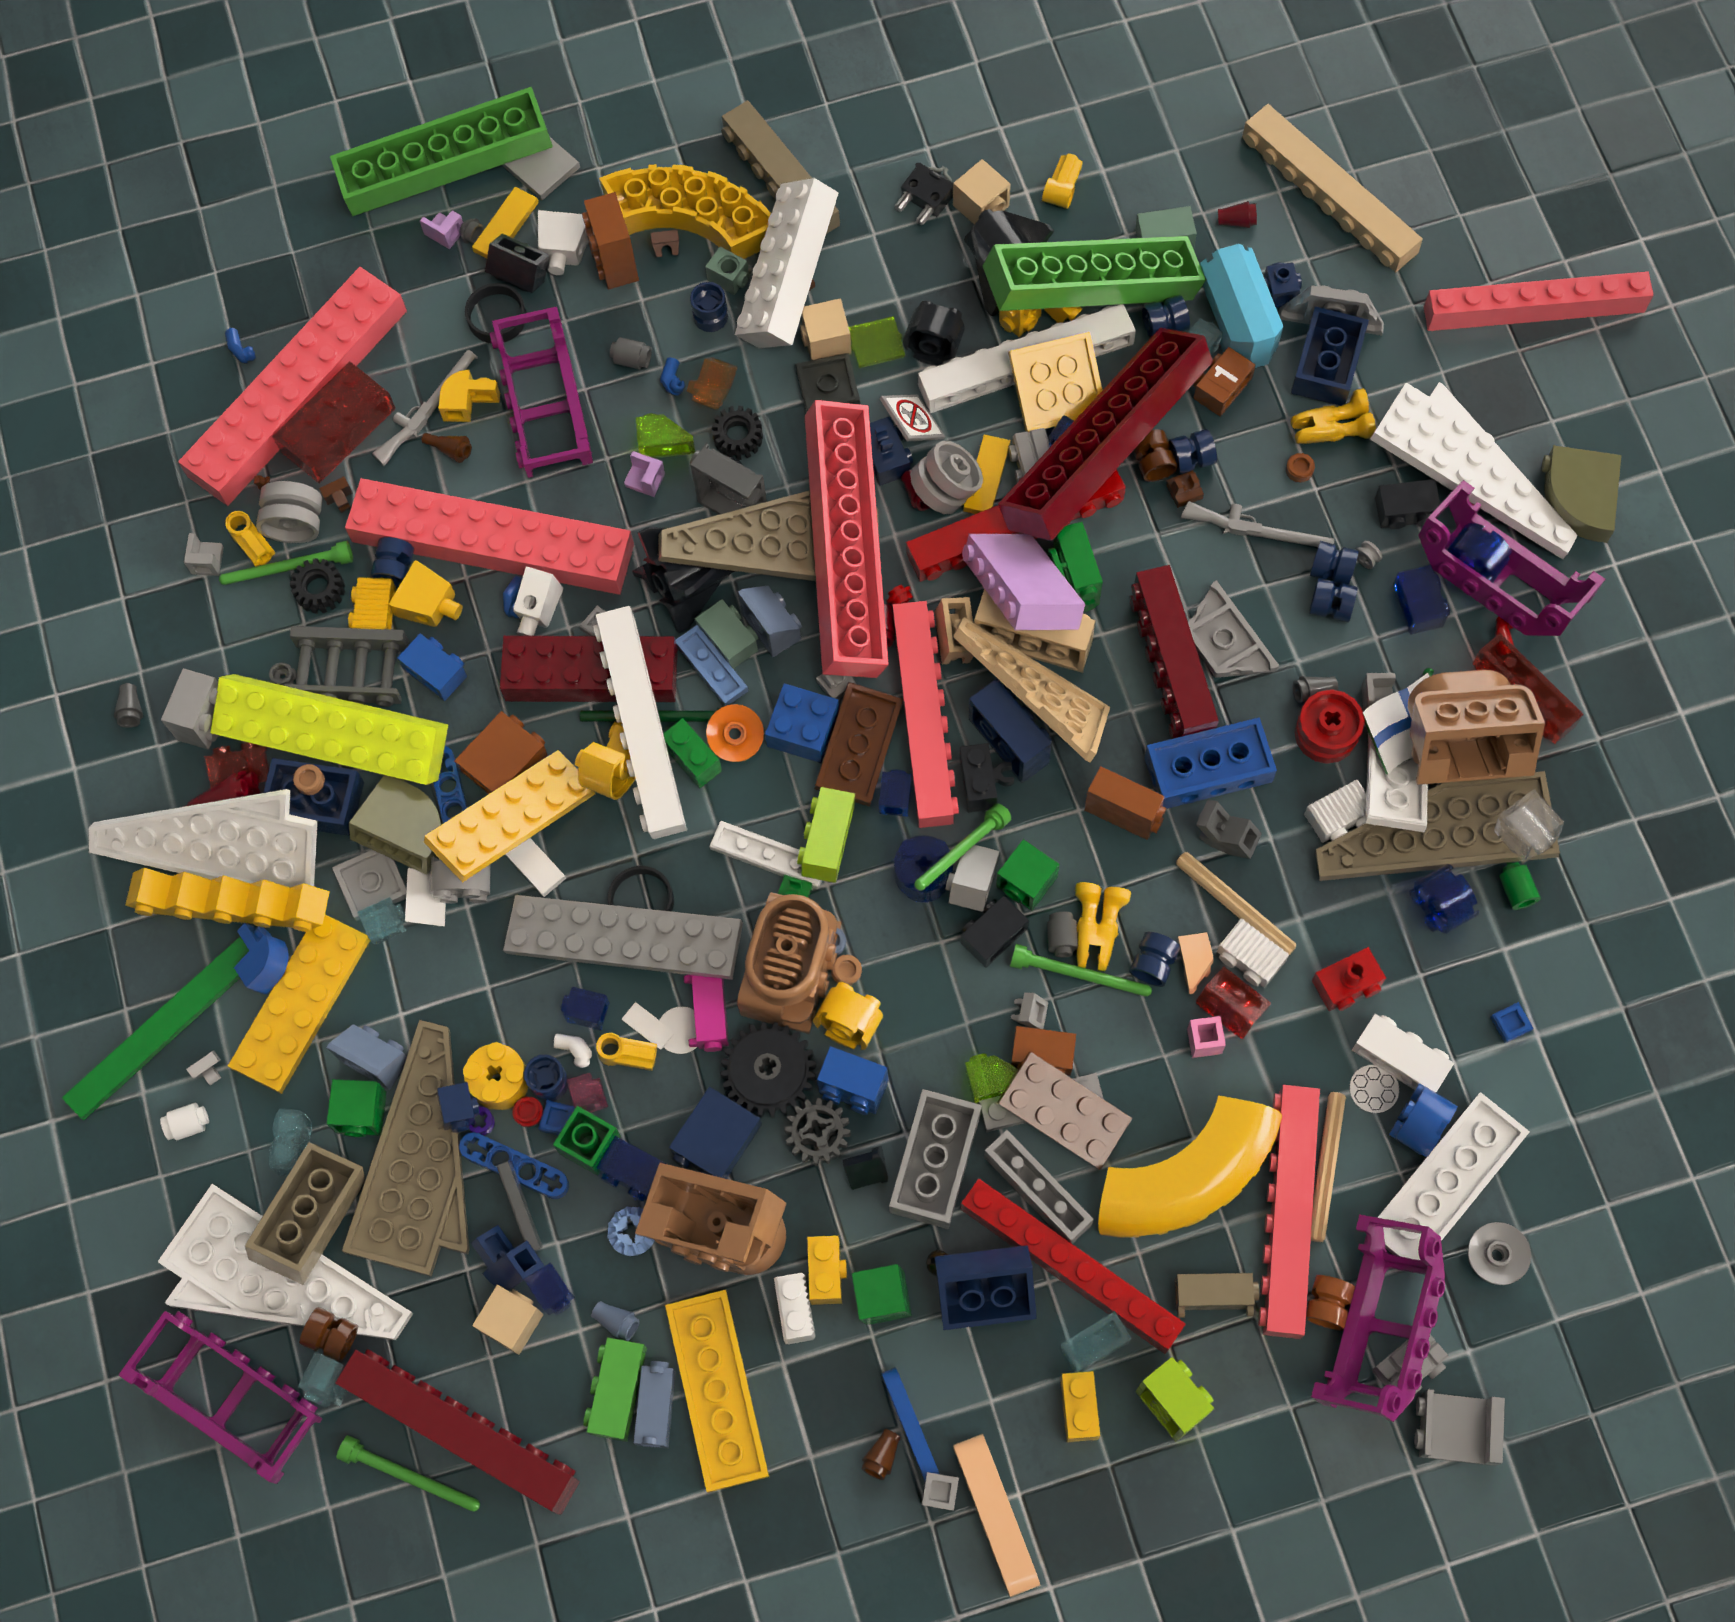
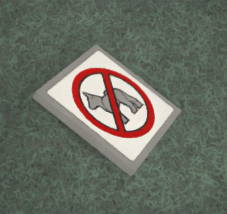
M918 394L887 395L879 398L895 422L894 425H897L907 441L941 440L946 437Z

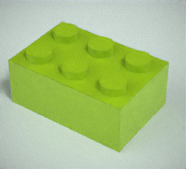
M1171 1357L1145 1378L1135 1392L1173 1440L1177 1442L1214 1410V1407L1211 1405L1214 1400L1202 1385L1197 1388L1190 1379L1193 1374L1182 1360L1176 1362Z

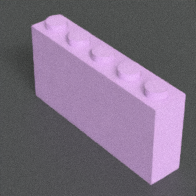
M1027 534L968 535L967 544L964 545L962 551L963 560L1014 630H1079L1085 603L1033 536Z

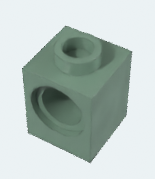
M722 247L718 248L705 266L707 280L720 285L722 289L733 295L737 293L740 287H745L750 277L747 261Z

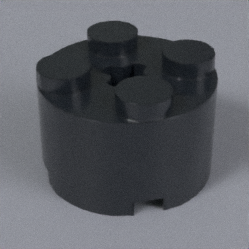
M930 301L920 302V305L912 313L904 335V348L906 350L910 348L914 352L913 357L929 365H943L944 361H950L955 358L965 330L961 319L962 313L955 308L935 305Z

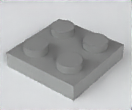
M374 850L367 851L332 867L356 921L406 899L407 888L395 860Z

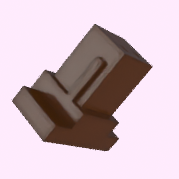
M254 476V484L258 486L259 490H261L262 486L270 483L269 476Z

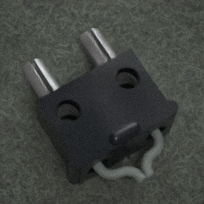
M916 163L915 169L901 186L902 197L895 204V209L902 212L909 201L923 209L916 219L920 225H924L931 214L938 217L953 198V182L947 174L948 168L944 166L941 168H928L922 163ZM942 171H943L944 177L941 176L940 174L936 173V172H942Z

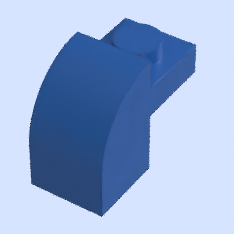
M244 923L237 932L249 949V952L234 969L246 988L267 994L285 973L289 958L288 948L285 941L272 937L264 927H255Z

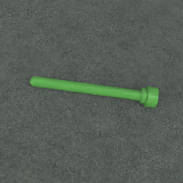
M342 541L336 543V546L331 547V550L225 573L220 575L219 582L227 585L295 570L298 565L304 568L306 567L304 561L308 560L310 564H313V559L318 558L320 563L322 559H325L328 562H340L343 565L353 562V553L349 541Z
M994 804L986 811L984 822L915 881V888L920 891L924 890L991 830L1004 828L1011 821L1009 810L1002 804Z
M1015 945L1010 967L1022 970V967L1028 968L1033 966L1145 997L1152 993V988L1147 984L1034 955L1032 951L1027 950V946Z
M347 1435L339 1447L336 1458L347 1464L359 1461L473 1512L477 1511L480 1507V1502L469 1495L365 1450L364 1445L360 1444V1440Z

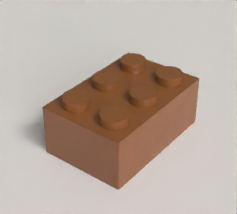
M616 192L585 200L586 212L581 214L600 281H606L608 290L639 281L631 239Z

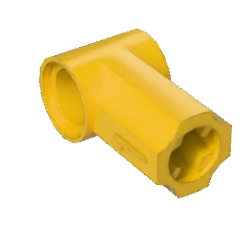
M1069 153L1061 155L1052 178H1048L1042 201L1066 209L1069 208L1075 191V183L1083 164L1076 155Z
M234 511L227 516L225 526L228 532L254 566L268 563L275 554V551L262 534L258 532L248 514L243 511ZM246 525L243 530L235 531L238 526Z
M614 1033L603 1034L598 1039L596 1049L598 1057L603 1064L608 1066L623 1065L653 1071L657 1044L622 1038ZM607 1044H615L619 1047L618 1051L613 1055H606L602 1052Z

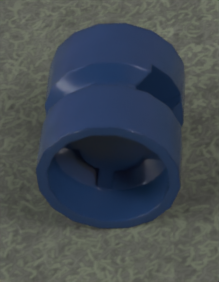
M704 282L695 286L691 292L690 301L696 326L705 332L720 330L728 321L724 290L714 282Z
M1181 295L1165 299L1163 305L1160 302H1152L1142 306L1143 322L1149 338L1160 328L1186 331L1190 328L1188 309Z
M1208 429L1191 433L1190 438L1183 435L1169 439V450L1173 452L1178 469L1175 472L1178 475L1193 471L1195 465L1204 468L1217 463L1215 443Z
M384 537L379 539L375 552L377 560L373 562L370 578H392L396 589H398L409 571L407 566L411 564L414 547L410 543L398 538Z
M1320 541L1310 576L1321 579L1332 577L1334 583L1349 585L1359 551L1346 547L1337 550L1335 544Z
M1318 578L1309 614L1322 617L1331 614L1333 619L1349 623L1358 587L1343 583L1337 587L1334 581ZM1334 596L1340 598L1339 605H1332Z
M1145 932L1139 946L1141 954L1135 955L1129 972L1135 978L1147 984L1163 987L1171 972V968L1168 965L1174 964L1181 947L1176 941L1156 932Z
M547 1054L538 1055L532 1058L525 1067L524 1079L533 1095L539 1100L554 1102L562 1098L567 1092L569 1078L561 1063L555 1057Z

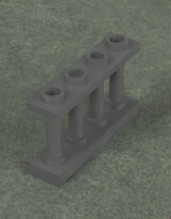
M291 626L290 638L296 648L300 649L296 684H284V686L359 704L376 703L383 707L401 704L402 697L396 688H392L396 654L399 651H404L409 646V640L404 630ZM315 648L328 650L324 685H307L311 653ZM343 649L356 651L352 686H336L339 654ZM371 650L384 652L380 688L364 687L367 656Z

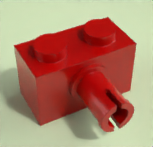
M1369 947L1316 972L1312 978V982L1328 1011L1338 1008L1339 1011L1345 1010L1355 1004L1354 999L1362 995L1365 998H1369L1382 990V984L1386 980Z

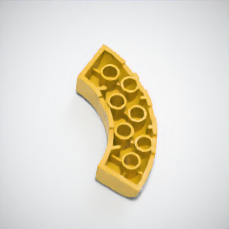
M654 164L648 165L649 168L638 170L628 168L599 178L604 195L616 192L629 235L655 228H673L698 234L710 240L718 247H722L743 259L761 250L760 245L765 237L771 212L761 201L758 202L749 195L747 189L742 186L740 188L719 174L710 171L707 174L685 165L657 167Z
M1218 1095L1213 1113L1204 1129L1195 1140L1178 1154L1157 1164L1145 1167H1108L1099 1209L1098 1229L1100 1235L1135 1238L1153 1234L1162 1235L1168 1233V1231L1199 1223L1222 1206H1226L1242 1192V1189L1251 1178L1255 1177L1259 1172L1260 1166L1271 1151L1277 1137L1282 1114L1274 1108L1260 1103Z

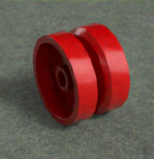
M1337 690L1319 691L1309 697L1302 706L1294 732L1297 745L1303 754L1314 761L1326 764L1339 762L1348 757L1356 747L1363 731L1365 720L1362 708L1353 697Z

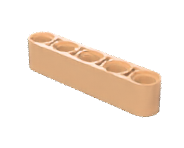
M983 1434L953 1445L1009 1596L1013 1597L1040 1586L1037 1573Z

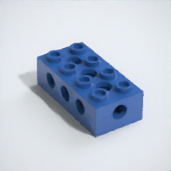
M1260 717L1147 745L1144 756L1154 791L1165 796L1163 807L1167 809L1272 783L1277 772ZM1233 755H1239L1243 759H1237ZM1205 762H1212L1215 766H1209ZM1176 769H1184L1187 773H1181Z

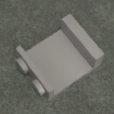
M1430 1389L1422 1392V1397H1418L1416 1402V1415L1421 1416L1420 1429H1416L1414 1440L1415 1448L1419 1449V1457L1491 1466L1502 1464L1505 1398L1490 1397L1488 1399L1435 1394L1434 1390Z

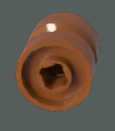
M1316 1275L1311 1292L1315 1299L1310 1300L1308 1303L1306 1320L1321 1327L1343 1331L1349 1313L1345 1309V1305L1351 1304L1355 1286L1335 1277Z

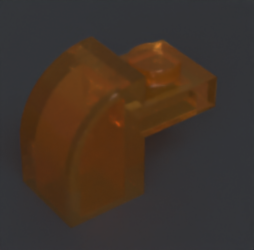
M714 357L705 358L698 380L689 381L686 391L693 394L692 401L717 410L722 406L731 389L738 367Z

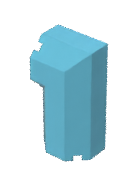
M1241 244L1218 249L1212 253L1214 259L1210 262L1204 259L1200 262V266L1206 279L1203 288L1221 332L1220 344L1223 352L1230 347L1256 364L1255 368L1267 365L1279 346L1283 324L1253 249L1247 247V250H1245Z

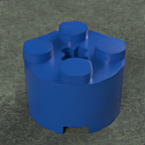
M1419 1083L1410 1098L1414 1102L1410 1100L1409 1103H1406L1398 1116V1119L1403 1122L1397 1120L1389 1136L1420 1155L1422 1154L1427 1157L1438 1143L1442 1132L1451 1121L1458 1106Z

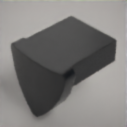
M882 1146L872 1148V1152L843 1159L844 1170L852 1190L879 1182H888Z

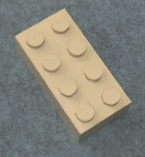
M985 589L974 619L976 625L1028 657L1081 673L1084 671L1091 649L1096 621L1083 614L1079 630H1014Z

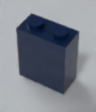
M709 1086L669 1146L671 1153L674 1155L672 1160L686 1169L691 1165L700 1173L727 1179L762 1126L761 1119Z

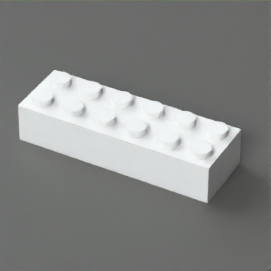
M812 178L783 183L776 193V202L768 219V228L760 245V254L753 268V276L749 289L745 294V302L742 312L737 319L735 331L737 337L758 348L789 346L793 344L838 196V192L819 180Z

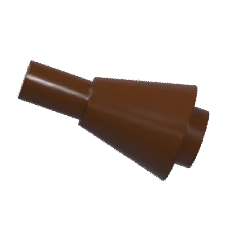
M424 433L421 439L422 443L436 447L458 463H462L471 454L472 446L467 436H435Z

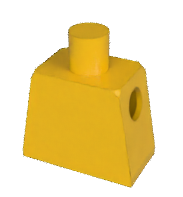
M416 560L389 602L394 616L432 627L438 626L444 615L457 620L463 609L461 604L453 601L455 592L452 585Z

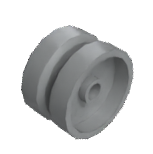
M941 441L928 452L927 456L912 468L910 474L911 483L917 495L930 508L942 514H952L957 511L968 498L981 488L983 483L982 471L977 461L967 450L951 441Z
M276 481L262 486L259 496V506L261 509L258 511L256 522L258 532L267 538L285 543H305L316 539L319 534L320 519L318 516L322 509L323 499L320 492L308 485L291 481Z

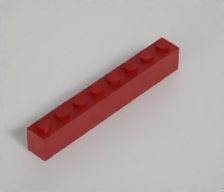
M1117 469L1066 526L1072 520L1079 517H1090L1097 510L1104 507H1115L1124 500L1126 486ZM997 505L906 542V554L919 581H931L939 578L946 571L951 569L959 570L967 565L963 560L962 551L964 545L967 544L969 534L1023 533L1008 530L1000 508Z
M981 1179L976 1181L962 1201L961 1211L1012 1247L1028 1245L1032 1261L1162 1353L1166 1354L1186 1325L1179 1318Z

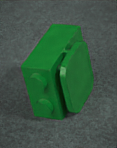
M1083 522L1067 525L1054 538L1053 548L1048 549L1047 555L1085 603L1083 612H1087L1100 604L1103 581Z

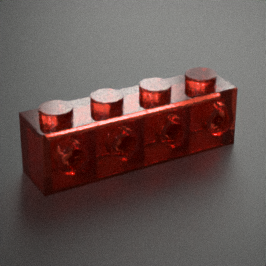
M1501 633L1479 650L1473 662L1476 670L1496 671L1504 675L1511 685H1522L1532 691L1545 721L1543 738L1551 740L1556 744L1577 726L1584 714Z

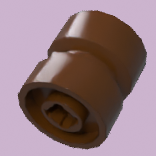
M1160 429L1151 430L1133 450L1136 459L1140 461L1139 468L1143 479L1147 482L1163 480L1171 476L1178 469L1174 454L1169 450L1170 444L1166 433Z
M317 1307L306 1322L299 1343L315 1352L322 1349L324 1356L340 1363L349 1352L356 1338L359 1326L344 1318L335 1320L334 1313Z

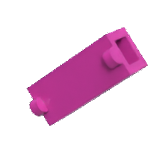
M685 975L684 983L692 984L696 1038L688 1040L689 1047L704 1048L706 1052L720 1051L723 1046H729L724 979Z

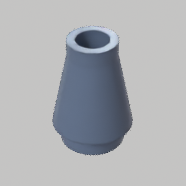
M602 1301L596 1304L591 1314V1317L597 1320L616 1339H623L625 1341H629L634 1336L640 1322L635 1317L634 1312L605 1304Z

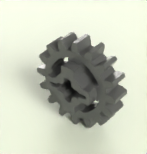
M817 1098L816 1105H811L807 1099L805 1100L806 1108L801 1109L796 1105L794 1107L797 1114L796 1117L791 1115L787 1117L788 1122L792 1124V1126L784 1127L785 1134L792 1135L786 1139L787 1146L795 1145L792 1154L796 1156L802 1153L803 1163H806L809 1158H813L814 1165L818 1166L819 1159L824 1158L825 1162L830 1164V1155L833 1154L840 1158L839 1147H848V1142L843 1137H850L851 1131L843 1127L849 1124V1119H840L843 1109L840 1107L834 1111L833 1101L831 1100L824 1106L822 1105L821 1098ZM817 1113L826 1114L831 1118L826 1120L818 1116ZM805 1117H807V1122L804 1128L799 1129L798 1131L799 1124ZM815 1126H819V1129L822 1130L821 1137H816L815 1133H813ZM838 1132L835 1142L829 1147L828 1141L830 1137ZM810 1144L817 1147L818 1151L810 1150L803 1145Z

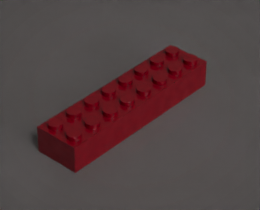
M355 1349L335 1384L558 1515L563 1513L580 1483L579 1480L573 1477L576 1473L575 1470L556 1459L553 1464L548 1463L546 1460L549 1455L528 1443L526 1448L519 1446L522 1439L502 1427L497 1433L493 1430L496 1424L475 1411L471 1417L468 1416L466 1413L469 1408L449 1396L444 1401L439 1399L442 1392L420 1380L418 1385L413 1383L416 1377L400 1367L393 1365L390 1370L387 1368L390 1362L369 1349L364 1354Z

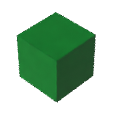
M1023 839L998 871L996 887L1013 901L1033 911L1058 878L1060 864Z
M332 1079L327 1125L335 1133L345 1136H381L387 1091L377 1081Z
M576 1106L553 1146L560 1155L598 1176L621 1139V1135L613 1125Z
M898 1264L852 1273L859 1320L864 1324L870 1325L912 1317L905 1272Z

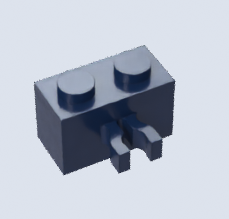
M889 416L870 423L873 472L879 486L901 479V476L910 470V464L913 463L909 448L904 449L901 443L903 440L901 431L897 425L893 424Z

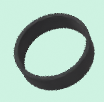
M501 283L484 285L475 290L466 302L465 316L468 326L473 335L481 341L492 343L490 333L479 330L471 323V313L475 305L483 298L495 294L510 296L521 305L520 315L526 313L521 295L508 285ZM525 324L512 326L502 331L503 341L507 342L515 338L523 330Z
M634 866L618 874L609 887L608 905H613L614 894L624 880L638 874L655 876L667 886L669 891V900L664 911L672 912L674 895L670 883L660 871L652 867Z

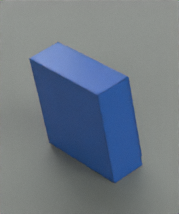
M1519 1002L1492 1014L1490 1017L1504 1043L1514 1040L1534 1029Z
M547 1100L538 1129L542 1132L559 1136L576 1107Z

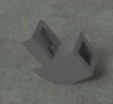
M1207 800L1196 824L1202 831L1199 838L1206 844L1229 855L1251 859L1262 835L1250 819L1230 816L1218 801Z

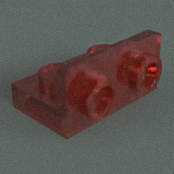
M246 742L241 744L242 749L230 750V746L213 748V754L205 756L211 787L239 771L254 772L259 779V783L266 782L269 767L265 751L268 750V747Z
M1224 966L1205 986L1196 1000V1004L1213 1017L1220 1016L1222 1024L1241 1039H1244L1252 1026L1271 1005L1270 1001Z

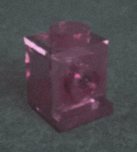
M591 1073L567 1079L574 1108L579 1106L591 1113L608 1107L600 1078L593 1079Z

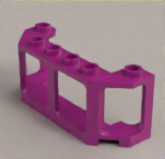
M557 306L492 321L494 332H490L493 349L499 348L504 369L499 370L503 386L508 385L509 393H504L508 410L513 409L514 416L510 417V423L513 433H518L520 439L515 441L519 469L525 468L527 477L530 478L533 477L532 470L534 468L578 458L581 460L582 466L592 464V452ZM543 319L549 320L555 343L554 347L515 357H510L507 354L501 333L502 329ZM551 363H559L567 395L566 400L529 409H520L513 381V373ZM570 413L578 448L531 459L524 431V423L557 414Z
M1463 480L1427 518L1418 535L1431 568L1504 621H1507L1513 628L1525 636H1561L1572 619L1586 603L1591 601L1606 579L1595 571L1584 581L1578 579L1580 573L1577 571L1570 579L1479 516L1477 512L1481 504L1477 502L1473 506L1469 501V495L1474 491L1475 487ZM1448 506L1456 523V530L1451 535L1448 528L1436 519ZM1461 540L1469 542L1500 565L1501 568L1490 580L1450 553ZM1510 575H1515L1550 600V604L1546 605L1540 614L1537 615L1499 587ZM1564 603H1578L1570 613L1560 606Z
M1359 1214L1356 1230L1366 1233L1364 1244H1359L1358 1250L1364 1254L1334 1370L1333 1372L1325 1371L1324 1377L1328 1379L1327 1384L1315 1382L1311 1398L1324 1406L1351 1408L1376 1414L1388 1421L1394 1422L1412 1402L1416 1390L1420 1388L1423 1361L1427 1358L1430 1350L1429 1337L1431 1329L1437 1323V1306L1439 1298L1443 1296L1445 1291L1441 1236L1427 1226ZM1383 1227L1421 1234L1418 1247L1420 1260L1388 1254L1385 1248ZM1388 1269L1425 1275L1412 1326L1376 1319L1375 1317L1385 1273ZM1373 1332L1409 1339L1397 1387L1387 1384L1383 1388L1361 1384L1358 1381L1368 1338ZM1350 1393H1360L1378 1397L1379 1400L1376 1407L1344 1398Z
M164 1311L118 1376L130 1384H135L147 1395L153 1396L248 1463V1466L257 1470L256 1473L271 1483L278 1484L284 1475L282 1468L311 1426L315 1422L320 1423L323 1419L315 1413L318 1407L303 1397L301 1400H298L297 1398L300 1393L289 1385L284 1384L281 1388L272 1382L276 1376L260 1366L256 1371L249 1366L248 1363L251 1359L237 1349L231 1353L223 1348L227 1342L211 1332L209 1336H206L190 1326L193 1320L183 1313L177 1311L173 1315ZM170 1321L190 1334V1340L160 1380H154L137 1370L136 1366L165 1325ZM204 1345L209 1346L244 1372L239 1382L213 1417H208L175 1394L173 1390L176 1382ZM256 1381H259L278 1394L296 1409L292 1418L265 1454L256 1451L229 1432L225 1426L227 1420ZM304 1416H306L307 1419L304 1421L298 1432L295 1434L291 1442L288 1444L284 1452L281 1454L277 1462L274 1464V1459L276 1455L283 1447L287 1439L290 1437L294 1429L297 1427L301 1419Z

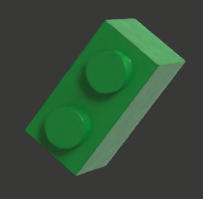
M683 718L663 733L668 753L699 789L722 772L719 758Z

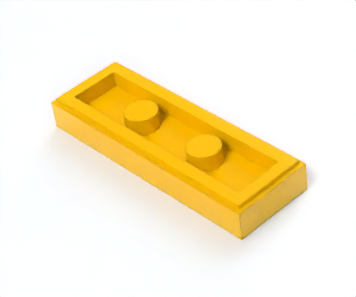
M514 187L472 246L473 252L487 259L489 244L503 233L514 238L539 203L538 198Z
M983 435L977 457V463L983 475V483L981 488L966 500L964 512L977 514L994 507L1011 440Z

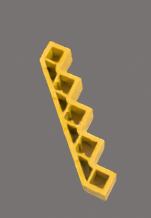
M143 868L133 872L125 906L135 908V913L145 916L160 914L175 916L184 920L200 918L224 924L240 922L264 928L280 926L309 932L312 928L323 925L330 891L305 883L287 887L262 879L250 884L224 875L210 880L187 872L170 876Z

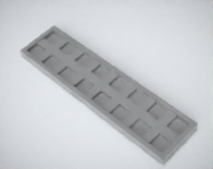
M515 895L503 951L511 955L733 980L743 922L741 919Z

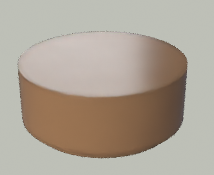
M306 764L295 771L293 782L302 794L313 795L323 788L325 778L317 766Z
M852 955L838 957L835 960L833 970H831V975L835 982H844L848 985L856 983L862 974L861 963Z

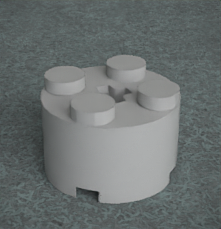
M433 856L431 857L430 894L433 895V898L440 899L441 903H458V898H469V902L473 903L487 902V896L490 895L491 864L462 882L440 859L438 860Z

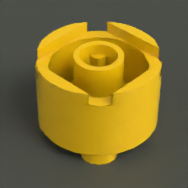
M838 982L836 987L830 988L813 1019V1023L817 1028L820 1025L827 1030L824 1035L838 1044L851 1049L861 1045V1050H865L883 1018V1014L879 1009L881 1003L873 996H862L854 992L850 985Z
M494 1042L477 1049L469 1057L463 1068L464 1081L468 1082L469 1092L485 1108L495 1110L510 1109L514 1107L519 1099L525 1097L528 1090L524 1079L525 1063L515 1050L501 1043ZM497 1073L502 1077L499 1081L493 1078Z

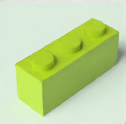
M821 787L819 796L813 797L810 814H814L813 820L806 823L804 839H807L806 848L800 847L797 864L802 865L803 877L833 883L837 882L854 812L855 793Z

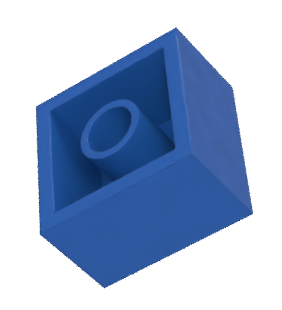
M784 683L765 733L767 747L822 763L840 710L839 699Z
M831 1046L817 1078L819 1093L823 1095L822 1098L828 1102L831 1100L836 1105H839L840 1101L852 1105L851 1109L862 1115H868V1112L876 1114L889 1082L888 1067Z

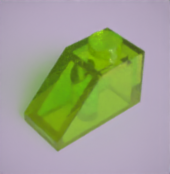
M650 413L645 414L643 417H636L640 454L651 458L689 455L696 452L693 436L665 415Z
M978 1054L970 1057V1061L965 1062V1072L973 1102L979 1103L981 1100L1001 1096L1018 1068L995 1055L987 1057V1054Z

